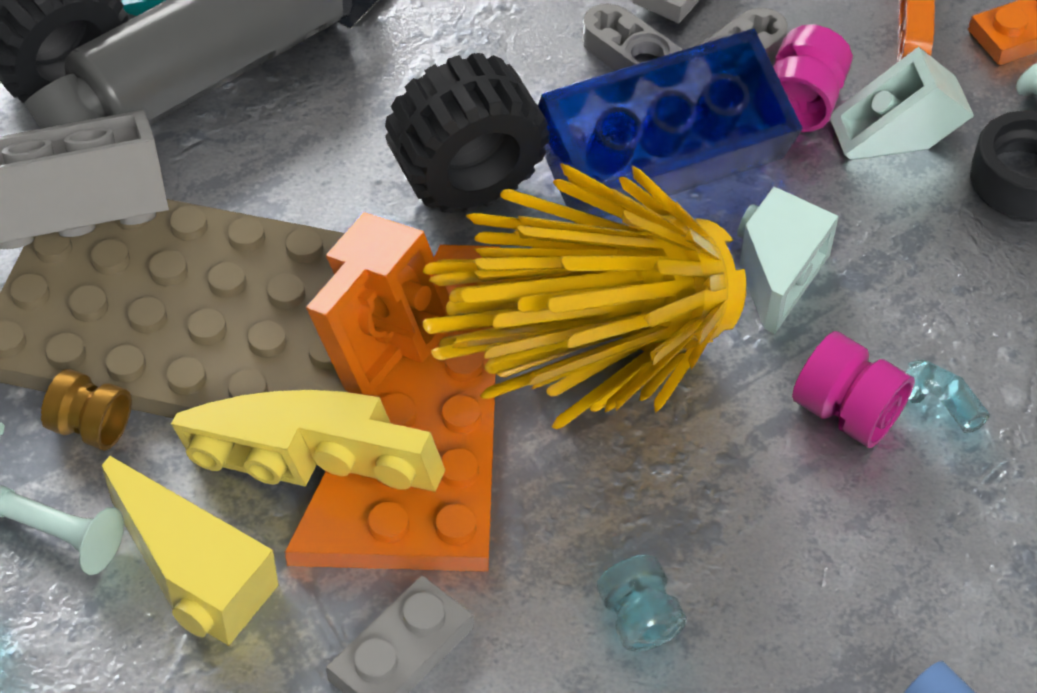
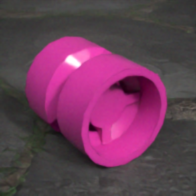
M801 25L790 30L783 39L776 55L774 66L770 69L761 90L760 102L763 111L773 122L795 132H813L826 125L832 116L838 101L840 88H843L852 64V52L844 38L830 28L819 25Z
M833 331L822 340L808 358L794 385L792 398L794 402L821 419H828L834 415L839 418L840 431L867 448H873L884 438L899 418L913 391L915 378L885 359H879L873 363L869 362L867 348L841 332Z

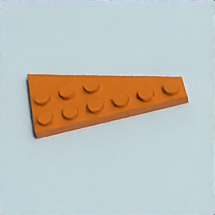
M440 244L434 258L436 262L442 259L484 258L474 248H500V246ZM477 282L447 285L446 289L448 291V294L450 295V292L456 287L473 286L479 284H477ZM490 326V327H483V328H475V329L452 331V332H448V333L444 336V338H445V337H450V336H455V335H460V334H465V333H470V332H475V331H480V330H485V329H490V328H494V327H493V326ZM485 351L445 360H438L430 354L423 363L403 356L371 395L380 397L391 424L431 432L445 467V472L436 492L411 486L404 490L396 489L376 478L354 473L338 476L325 471L285 550L287 566L489 572L495 397L483 399L480 395L487 387L496 384V374H490L484 369L489 360L484 358Z

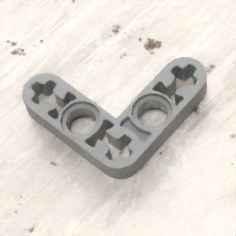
M599 4L590 8L585 13L582 40L584 47L591 54L661 105L676 114L688 116L705 111L773 62L787 34L788 24L786 19L777 11L768 8H754L744 12L689 52H686L625 8L614 4ZM647 53L657 56L660 61L655 64H643L636 61L633 57L638 54ZM724 55L736 59L739 63L734 66H722L714 63L711 59Z

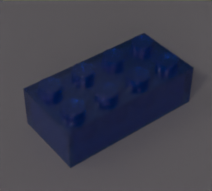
M755 28L542 93L537 105L548 123L546 128L550 133L549 143L544 146L546 150L544 157L554 179L568 181L560 166V163L566 164L607 187L616 189L640 204L642 203L622 188L618 179L619 177H626L645 190L633 178L632 166L643 171L668 196L783 159L803 129ZM560 191L566 207L601 218L612 215Z

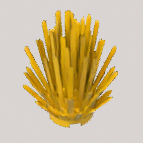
M560 163V166L568 181L562 179L553 180V184L559 191L622 219V223L627 225L512 189L503 190L500 193V197L507 201L571 220L574 223L526 216L513 218L481 213L467 214L466 217L476 225L517 229L513 233L482 231L476 234L474 237L475 241L484 244L528 246L532 248H474L484 258L442 259L437 262H431L423 268L424 274H440L429 279L430 282L438 286L474 282L479 284L454 288L450 292V301L446 305V312L449 316L425 319L423 321V328L427 333L436 334L494 327L442 338L439 342L440 347L431 350L434 358L445 360L485 351L484 358L489 359L484 366L485 371L505 378L582 348L622 337L616 341L489 386L480 395L481 398H494L527 385H533L531 388L533 390L559 380L546 389V393L549 396H557L639 349L644 351L557 416L551 426L553 429L564 427L589 407L592 412H597L605 407L604 412H608L615 407L617 411L640 389L639 400L644 401L652 396L672 372L654 400V412H658L665 405L690 367L691 370L693 369L707 344L713 342V339L718 337L724 330L733 329L743 311L746 298L745 269H735L732 255L726 243L733 241L731 236L721 226L710 220L694 219L677 201L675 203L643 171L635 166H632L633 178L645 190L626 177H619L618 179L622 188L642 204L566 164Z

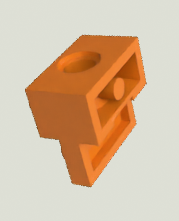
M363 212L326 254L334 276L318 292L306 309L344 389L350 393L371 396L403 356L423 363L431 354V350L436 348L440 340L448 332L429 334L423 328V321L427 318L449 316L446 312V305L450 299L446 286H438L429 281L433 276L440 274L427 275L423 273V268L427 264L436 262L424 231Z

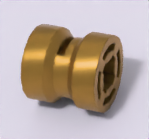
M70 368L64 369L55 376L47 389L41 407V422L46 429L64 436L72 433L80 434L84 443L105 451L111 449L118 442L127 426L132 407L131 394L128 390L110 383L97 387L86 374Z

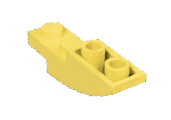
M323 390L256 393L214 401L178 412L171 422L172 427L186 449L188 458L198 466L211 471H220L222 468L248 473L253 478L267 484H278L280 481L306 487L316 465H318L323 470L338 476L354 473L376 478L396 489L404 490L411 486L436 492L445 472V467L431 432L391 424L380 397Z

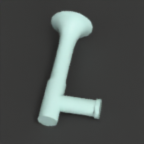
M0 422V439H1V435L4 434V428H5V425H4L3 423H1V422ZM0 485V517L15 520L71 544L79 552V563L82 571L86 574H98L114 558L120 546L124 528L122 513L117 508H105L95 518H82L16 494L14 490Z

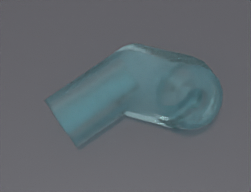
M926 359L908 363L910 368L905 372L915 378L913 391L909 398L911 403H920L931 392L940 400L964 433L978 430L989 420L990 413L962 377Z

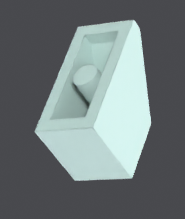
M917 47L836 108L830 120L844 155L853 160L929 149L974 117V114L956 76L920 47Z
M777 187L772 188L760 206L755 204L749 206L741 219L737 231V236L743 239L739 265L741 269H745L746 283L764 329L774 334L830 256L839 217Z

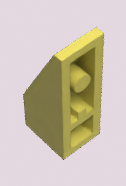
M109 456L102 464V469L114 507L121 511L124 525L172 608L174 618L190 633L198 637H205L208 633L229 646L279 586L273 550L114 457Z

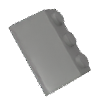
M145 110L0 136V249L20 248L32 243L34 236L58 232L62 237L81 236L92 232L96 228L95 224L120 220V223L124 225L141 224L153 220L156 217V212L169 210L156 144Z

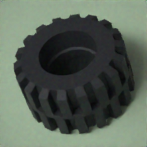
M0 0V83L14 98L17 97L25 104L26 100L38 90L65 76V58L74 49L129 21L128 13L123 9L124 5L120 0Z
M472 53L467 59H462L460 55L451 57L441 66L437 67L434 64L425 69L426 74L419 79L413 78L404 87L406 89L405 94L395 98L390 106L393 113L386 116L385 128L388 133L385 137L389 148L418 199H422L427 207L431 209L439 207L441 212L453 213L457 209H461L462 212L474 211L478 206L484 204L487 207L497 202L503 190H517V185L523 180H528L536 171L534 166L542 162L546 154L544 146L549 143L550 133L546 128L548 123L515 69L510 64L506 65L502 58L493 55L486 59L483 53Z

